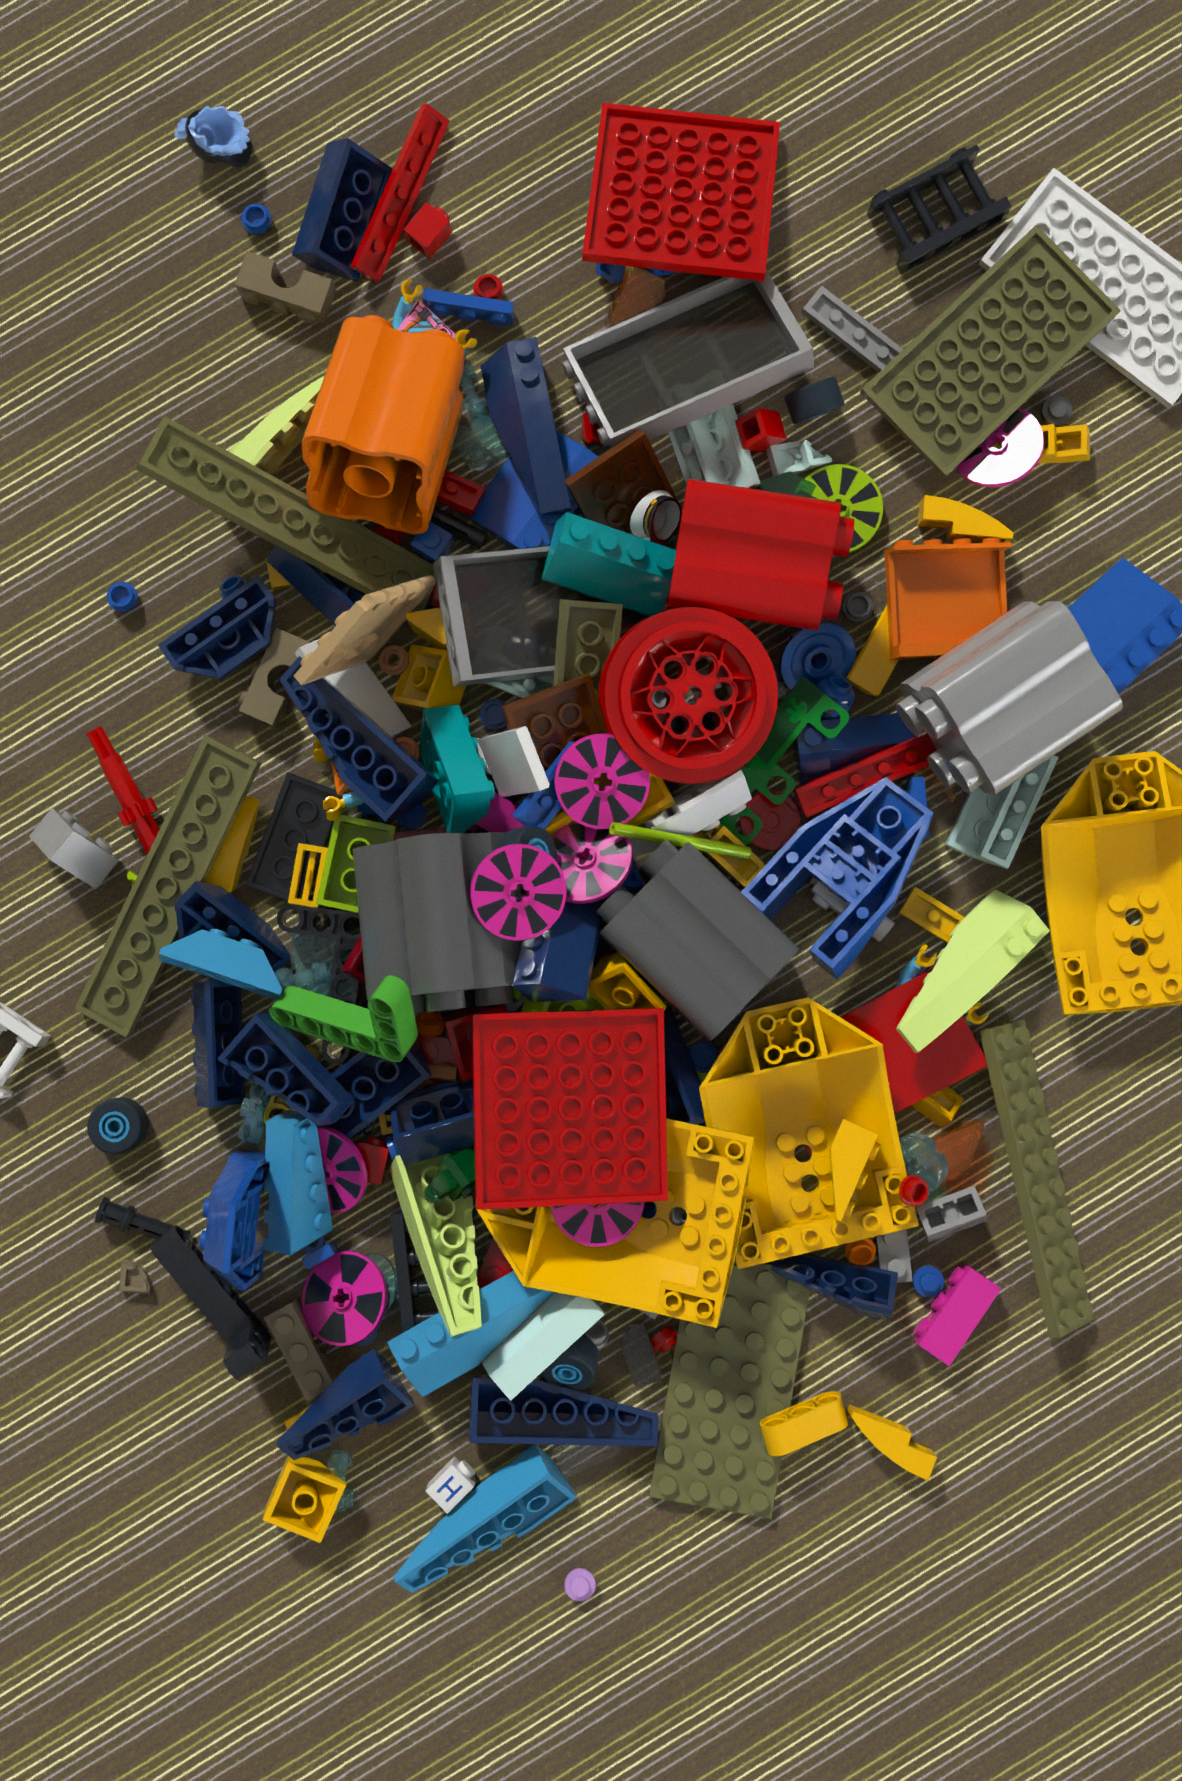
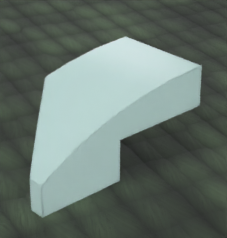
M806 439L802 443L795 441L771 445L766 450L773 478L789 476L827 466L832 463V458L827 454L823 456L810 447L812 443Z

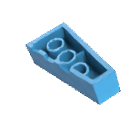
M286 1110L266 1121L265 1162L270 1163V1168L265 1179L264 1191L269 1192V1209L264 1210V1223H268V1237L263 1238V1249L292 1255L332 1231L333 1225L317 1125L297 1111Z

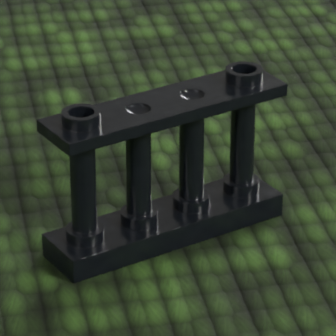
M978 145L969 149L963 147L950 156L949 160L889 192L887 189H884L871 199L872 201L867 212L869 218L882 212L902 247L896 263L901 275L1006 219L1012 208L1008 198L1004 197L998 201L991 199L972 166L980 150ZM958 171H961L981 206L979 211L972 215L963 211L945 179ZM932 185H935L955 220L953 225L946 229L938 227L919 193ZM907 198L928 233L927 239L919 243L912 241L893 207Z
M400 1210L393 1211L390 1218L402 1333L439 1313V1311L422 1313L421 1310H416L415 1298H419L420 1294L431 1293L427 1281L419 1282L418 1279H413L412 1267H416V1263L420 1262L415 1248H410V1234L403 1212Z

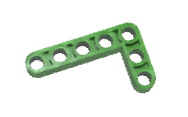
M392 975L386 976L368 1000L369 1009L296 986H287L269 1009L270 1017L283 1027L392 1062H401L418 1038L410 990L403 980Z

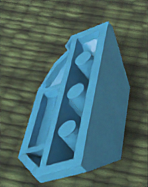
M202 929L162 947L159 951V960L161 962L277 1000L282 994V987L264 951L259 949V945L253 941L241 939L239 942L228 938L229 935L221 930L211 929L209 932Z

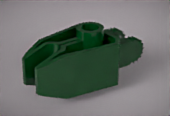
M474 1145L457 1154L452 1152L439 1161L440 1169L430 1181L431 1183L424 1189L423 1197H425L427 1202L435 1204L447 1196L452 1201H455L461 1196L466 1199L475 1193Z

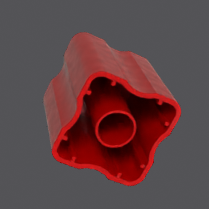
M688 479L667 607L708 608L735 618L818 631L821 618L836 620L838 617L843 582L828 580L832 555L848 557L855 519L840 516V502Z

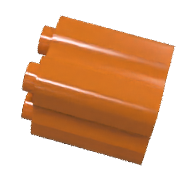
M368 315L363 318L349 317L343 321L302 440L303 461L310 470L306 482L307 502L314 510L325 515L348 520H368L388 529L411 534H422L427 531L463 412V394L459 390V385L464 371V349L460 343L454 340L448 333L439 329H427L416 333L394 329L393 325L386 319L375 315Z

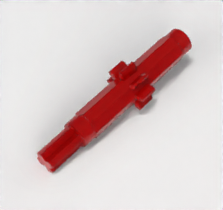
M100 726L86 733L100 760L99 764L107 781L123 808V811L117 813L124 827L132 825L148 855L160 830L152 814L158 811V808L152 797L143 798L126 764L123 762L120 754L116 753L103 727Z

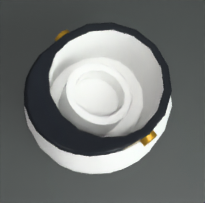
M652 491L641 499L631 515L630 528L632 534L640 538L649 537L651 542L662 546L666 545L679 527L682 515L680 503L667 491Z

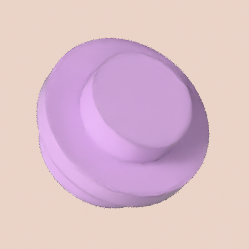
M577 1568L570 1571L566 1576L565 1591L571 1599L585 1601L595 1591V1578L590 1571Z

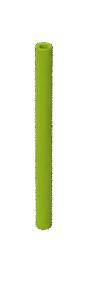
M612 822L609 829L611 835L660 844L667 839L673 846L683 847L689 841L699 851L748 859L751 855V848L616 822Z

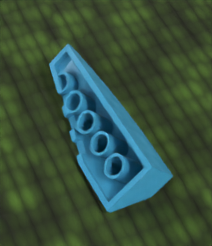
M512 1271L479 1289L482 1322L480 1329L450 1337L440 1313H437L387 1343L401 1371L419 1394L424 1397L478 1366L554 1292L523 1287L515 1272Z
M535 1444L531 1448L524 1450L520 1456L509 1464L499 1468L441 1519L415 1548L393 1577L395 1583L413 1593L448 1575L449 1567L453 1565L465 1566L475 1561L474 1554L488 1547L491 1551L502 1547L501 1540L515 1533L518 1538L527 1534L575 1500L577 1495L551 1457Z

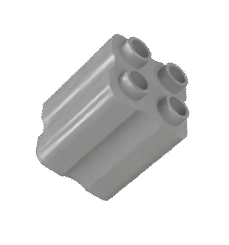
M1033 601L1020 603L902 682L900 689L905 699L896 704V710L901 720L914 735H918L926 730L936 751L927 756V761L942 784L949 787L957 782L967 793L979 787L984 793L996 795L1123 709L1119 694L1108 675L1095 659L1080 626L1070 610L1059 601H1048L1042 606L1035 604Z

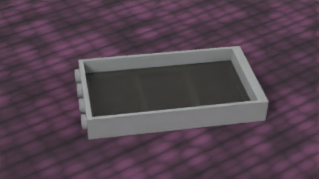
M766 270L764 281L723 277L563 348L566 361L562 362L567 378L569 380L574 378L576 382L573 386L579 401L585 400L588 405L585 407L591 424L597 423L600 428L597 430V434L603 447L609 446L611 449L639 429L646 433L650 441L814 368L813 347Z
M649 537L642 538V539H645V540L650 541V538H649ZM550 546L440 556L433 564L453 687L554 675L560 599L608 602L541 580ZM663 605L659 613L667 611L666 606ZM623 608L620 638L629 629L642 620L649 618V616Z

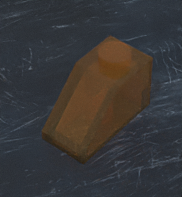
M627 266L605 323L614 326L655 308L656 304L660 305L666 294V288L664 287L666 280L638 267Z
M974 1118L920 1142L935 1177L951 1181L963 1175L962 1170L970 1166L983 1132L984 1123L982 1120Z

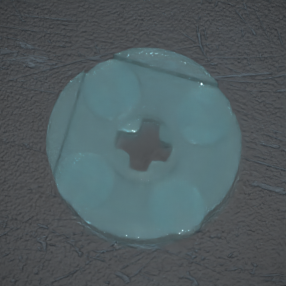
M253 1080L249 1090L250 1099L244 1098L242 1102L240 1116L245 1117V1122H242L240 1126L238 1140L258 1144L266 1128L264 1112L272 1095L264 1091L263 1087Z
M909 1133L899 1138L907 1176H920L927 1183L929 1194H931L947 1178V1159L944 1153L939 1154L938 1150L934 1147L937 1143L933 1139L921 1133ZM914 1158L917 1159V1163L922 1166V1169L918 1170L913 1165L912 1161Z

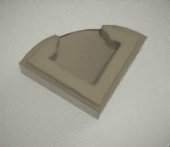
M123 1259L121 1261L119 1292L150 1294L152 1292V1283L146 1270L134 1261Z

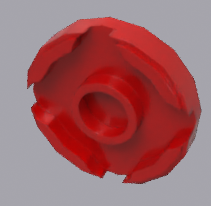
M770 791L773 795L783 794L780 791ZM761 792L756 793L745 805L762 820L763 826L750 844L760 850L774 851L781 849L800 828L798 806L789 796L783 803L774 804ZM748 816L740 817V827L743 836L749 835L754 829V822Z

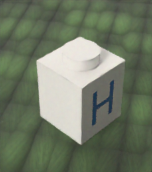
M454 1456L428 1482L426 1492L448 1514L474 1487L476 1481L474 1477L475 1471L466 1461L462 1460L460 1462Z

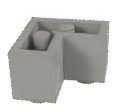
M51 808L29 837L49 860L97 889L119 861L111 853L113 847L100 837L96 841L89 837L91 832L79 824L80 821L65 810L61 814L54 808Z

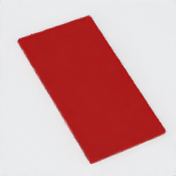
M933 968L840 1016V1018L883 1044L894 1114L987 1067L985 1055L963 1015L918 1053L911 1049L896 1030L913 998L918 996L921 991L925 977L928 973L932 972ZM803 1144L808 1155L811 1156L812 1152L810 1147L808 1145Z

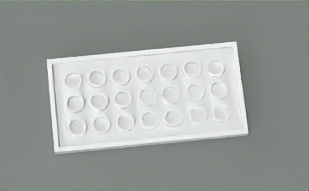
M1053 168L984 255L979 265L986 271L990 269L1037 225L1121 310L1085 346L1169 409L1182 394V264Z

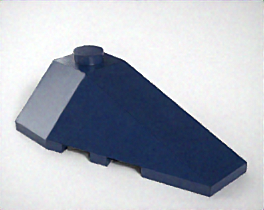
M898 713L849 718L848 723L835 738H827L813 725L808 723L793 741L799 786L911 739L915 735L906 727ZM840 719L821 721V724L826 729H834L840 723Z
M806 1253L772 1261L771 1271L859 1315L868 1316L872 1319L891 1320L898 1272L856 1265Z
M373 1349L347 1366L276 1443L278 1448L293 1460H297L329 1447L333 1439L345 1434H350V1437L361 1434L359 1428L377 1422L378 1426L388 1423L415 1404L390 1363Z

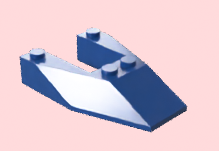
M885 777L801 826L741 892L770 921L811 876L847 903L849 906L809 949L813 961L837 980L859 956L895 904L934 813Z
M240 1149L234 1151L228 1157L227 1163L215 1183L209 1198H206L204 1201L203 1217L207 1218L206 1231L203 1230L201 1233L199 1248L204 1250L203 1260L221 1278L236 1289L245 1291L263 1275L265 1250L263 1249V1244H255L260 1193L265 1188V1179L269 1173L270 1163L265 1162V1152Z

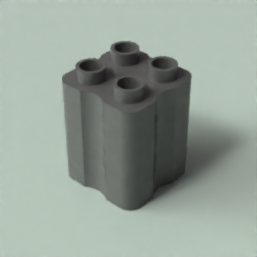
M506 832L423 834L391 842L353 848L367 1000L370 999L386 976L392 975L400 978L407 984L410 990L414 1013L425 1012L423 995L426 998L427 1012L472 1007L471 990H474L476 1006L514 1003L512 984L522 940L504 939L488 931L477 919L470 900V886L475 870L487 855L497 849L500 839ZM517 885V889L511 890L510 893L516 897V900L520 899V885Z
M666 839L640 866L639 872L649 880L640 892L634 897L621 885L596 911L606 924L599 933V936L615 952L622 955L641 977L705 1039L711 1041L791 960L799 948L689 841L678 851Z

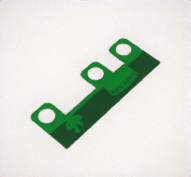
M802 676L778 706L771 731L760 750L751 760L739 768L745 776L750 794L756 788L774 804L783 803L796 785L794 778L779 767L776 762L808 722L827 738H835L849 721L848 712L804 676ZM828 709L836 710L840 715V723L834 729H826L821 724V715ZM779 775L786 780L787 788L781 795H773L768 790V781L773 776ZM747 807L735 815L730 816L728 813L719 819L720 824L725 826L743 844H749L763 826L762 820ZM741 816H748L754 822V829L749 835H740L735 829V822Z

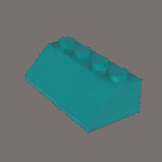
M566 512L556 521L541 580L608 603L623 604L625 609L651 617L660 612L670 592L676 550Z
M450 705L423 708L419 754L423 766L439 780L432 791L447 833H463L489 813L490 800L495 797L494 785L491 780H487L484 759H479L477 740L475 737L471 738L468 717H463L460 706Z

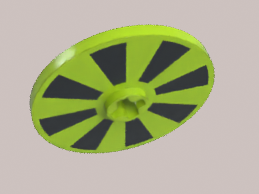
M834 464L819 468L803 480L795 493L815 499L841 503V507L846 509V512H841L840 516L855 519L849 553L865 546L874 537L881 524L883 500L880 490L868 474L856 467Z

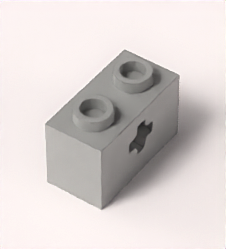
M975 1185L916 1207V1212L928 1243L987 1221V1214Z

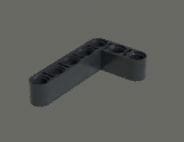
M286 905L282 907L277 914V923L283 931L336 939L328 997L360 1006L362 985L342 971L345 965L343 962L344 952L348 949H354L361 936L360 932L354 936L350 935L347 931V923L353 918L359 920V914L299 905ZM291 911H297L300 915V922L294 928L289 927L286 923V917ZM326 914L331 920V925L328 930L321 932L317 928L316 922L319 916ZM344 979L351 981L353 984V992L348 997L342 996L338 988L340 982ZM322 1041V1055L329 1063H343L353 1054L354 1049L345 1047L344 1055L341 1058H336L330 1051L333 1042Z
M175 1225L150 1244V1249L156 1259L228 1342L223 1358L228 1372L237 1381L241 1382L266 1362L271 1343V1336L268 1330L229 1283L221 1278L203 1260L204 1254L185 1231L178 1225Z

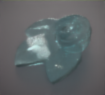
M490 415L478 417L472 422L471 427L459 424L453 445L462 452L463 461L469 468L483 470L491 463L492 459L502 457L508 452L501 440V436L497 435V429L494 427ZM480 452L482 454L474 455L473 453Z

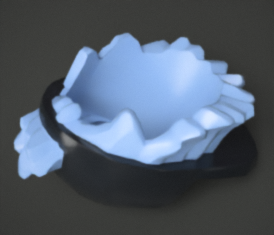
M206 106L202 110L193 112L188 118L180 120L177 124L178 129L174 133V136L178 139H186L192 152L208 163L224 162L232 166L242 167L246 166L252 153V143L248 136L249 130L243 127L245 124L243 117L237 111H227L224 106L214 108Z

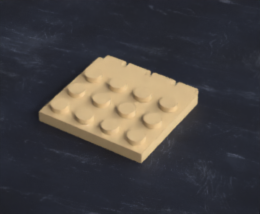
M428 575L364 595L361 600L356 601L350 610L343 612L336 618L334 629L324 634L317 641L318 648L300 661L302 667L294 675L296 680L302 686L372 660L407 620L406 613L414 612L433 591L435 578Z

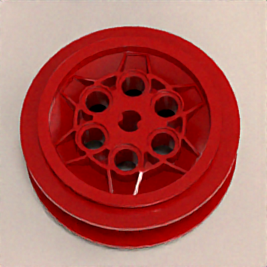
M681 607L670 609L642 620L618 640L609 653L601 673L598 701L606 723L607 734L614 735L621 749L633 762L645 771L663 780L694 784L714 781L735 772L751 760L760 750L775 720L778 687L773 664L767 651L754 633L733 617L716 610L701 607ZM700 657L705 658L709 663V671L705 675L699 674L696 670L695 665ZM669 661L674 662L678 667V675L674 679L668 678L664 673V667ZM719 683L724 684L728 690V695L723 701L718 700L714 693L715 687ZM690 688L694 697L689 699L687 703L684 700V693H688ZM656 691L663 692L666 697V703L661 709L656 708L652 704V696ZM708 712L712 713L716 719L715 726L711 730H706L702 724V718ZM676 716L681 717L685 723V728L680 734H675L671 729V721Z

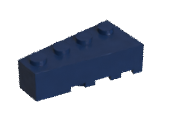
M269 1013L255 1014L217 1058L223 1064L230 1065L236 1069L238 1074L244 1078L251 1079L262 1086L263 1090L270 1095H276L285 1101L287 1106L318 1126L336 1123L355 1101L288 1028L277 1024L270 1017Z

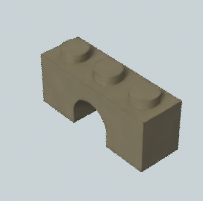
M246 251L235 282V286L244 301L253 305H258L259 302L269 305L273 311L280 314H287V312L296 314L301 320L314 324L315 321L325 324L336 293L332 279L303 270L301 278L295 286L282 288L277 286L280 271L276 261Z
M279 628L275 629L272 634L271 645L264 649L265 653L261 662L257 661L252 669L251 678L253 680L249 689H244L239 698L238 705L241 706L239 711L242 714L278 730L290 702L285 697L274 692V678L278 673L289 669L298 658L295 652L299 647L310 643L309 641Z
M298 1297L271 1310L264 1317V1320L305 1399L309 1401L322 1394L339 1375L327 1352L322 1353L317 1347L303 1315L302 1304Z

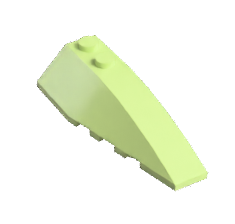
M324 376L286 400L266 416L241 443L237 442L234 444L229 452L273 476L303 440Z
M996 889L992 890L954 927L950 934L951 939L947 946L940 951L936 958L938 959L932 972L928 973L925 977L921 991L918 996L913 998L896 1030L915 1053L920 1052L998 984L1050 930L1030 906Z
M448 1154L404 1166L400 1155L395 1156L389 1168L418 1260L450 1337L480 1329L482 1322L476 1273L478 1267L474 1246L475 1226H473L472 1196L466 1199L461 1196L455 1201H452L447 1196L435 1204L427 1202L425 1197H423L424 1189L431 1183L430 1181L440 1169L439 1161Z

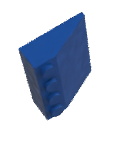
M556 431L565 479L598 458L597 455L583 445ZM510 456L486 487L485 495L473 517L465 516L507 548L515 550L550 546L556 521L566 512L541 517L525 487V482L520 473H518ZM568 490L571 511H568V513L578 516L581 512ZM543 562L529 564L538 569Z
M1124 558L1119 559L1068 607L1084 633L1095 659L1108 675L1118 694L1182 634V603L1177 597Z

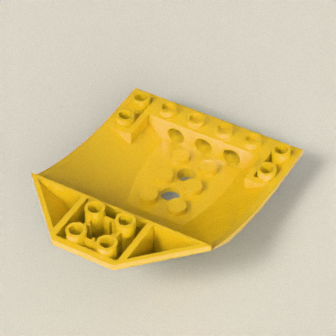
M1156 751L1093 758L1041 826L1042 868L1047 916L1063 1015L1122 1012L1181 1005L1182 770ZM1135 909L1141 914L1142 920L1139 925L1132 926L1127 923L1125 919L1127 910ZM1133 940H1139L1145 945L1144 955L1138 956L1131 951L1130 944Z
M809 997L746 1011L699 1087L706 1127L755 1137L747 1200L735 1257L737 1269L919 1226L915 1206L911 1207L903 1204L899 1197V1187L903 1179L907 1177L891 1100L883 1044ZM845 1119L878 1134L875 1142L881 1145L874 1161L868 1159L863 1171L868 1172V1176L862 1189L855 1188L851 1200L855 1201L856 1204L850 1218L843 1217L842 1221L838 1223L835 1221L830 1148L842 1120ZM801 1144L808 1145L812 1152L810 1159L806 1162H799L794 1156L796 1147ZM809 1174L815 1175L818 1182L817 1187L813 1191H804L801 1186L802 1179Z
M666 1118L668 1201H652L657 1207L656 1215L650 1219L641 1215L639 1222L630 1234L608 1246H587L569 1238L555 1222L550 1206L483 1209L477 1211L523 1287L622 1305L717 1328L736 1257L747 1200L755 1137ZM675 1207H681L687 1213V1220L683 1225H677L671 1219V1212Z

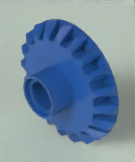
M821 621L818 631L799 628V633L795 636H790V642L787 646L783 647V656L779 658L781 663L779 670L783 681L792 690L802 676L807 678L816 687L822 679L830 678L831 676H839L846 679L856 659L854 641L843 627L838 626L834 622L830 624Z

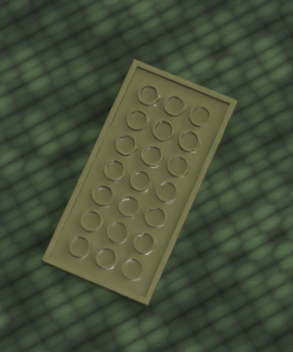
M1035 225L861 389L860 393L945 479L1105 328L1121 310Z
M734 1261L717 1328L679 1319L677 1328L679 1334L676 1336L678 1343L675 1344L649 1497L763 1518H772L782 1456L768 1455L760 1421L791 1406L810 1293L809 1289L771 1271L772 1263H763L737 1269L736 1261Z

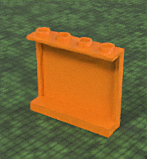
M963 538L953 540V544H942L941 539L924 541V545H913L912 540H901L894 542V546L885 550L890 660L940 658L1007 613L1004 550L1012 547V543H1000V538L982 539V543H971V539Z

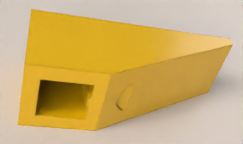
M845 1119L842 1120L830 1148L835 1221L838 1223L842 1221L843 1217L850 1218L856 1204L855 1201L851 1200L855 1188L862 1189L868 1176V1172L863 1171L868 1159L874 1161L881 1145L875 1142L878 1134Z

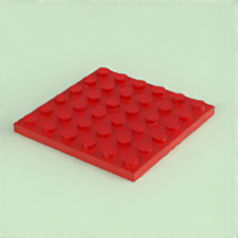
M602 102L582 261L764 281L780 122Z
M663 1008L471 1014L475 1204L477 1210L668 1201Z

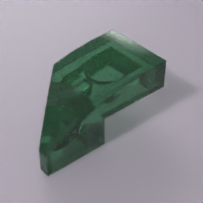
M789 471L760 481L761 484L753 489L810 498L817 485Z

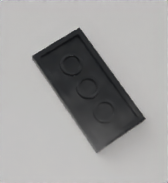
M287 772L245 886L288 901L298 843L326 847L334 821L327 820L326 812L334 808L323 810V802L328 796H335L338 799H342L343 796L337 795L336 789ZM305 851L297 899H302L310 851ZM317 853L313 880L320 864L321 853Z

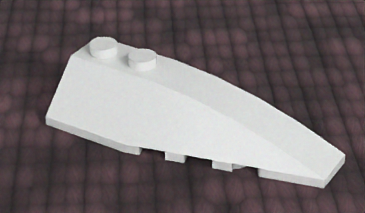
M738 769L714 781L696 783L673 797L676 804L637 827L690 836L702 829L706 832L720 824V818L728 813L732 816L746 808L745 803L752 799L742 770ZM629 838L633 849V858L655 851L661 845L660 843ZM588 856L587 860L591 861V856ZM581 860L582 865H584V863L587 860Z

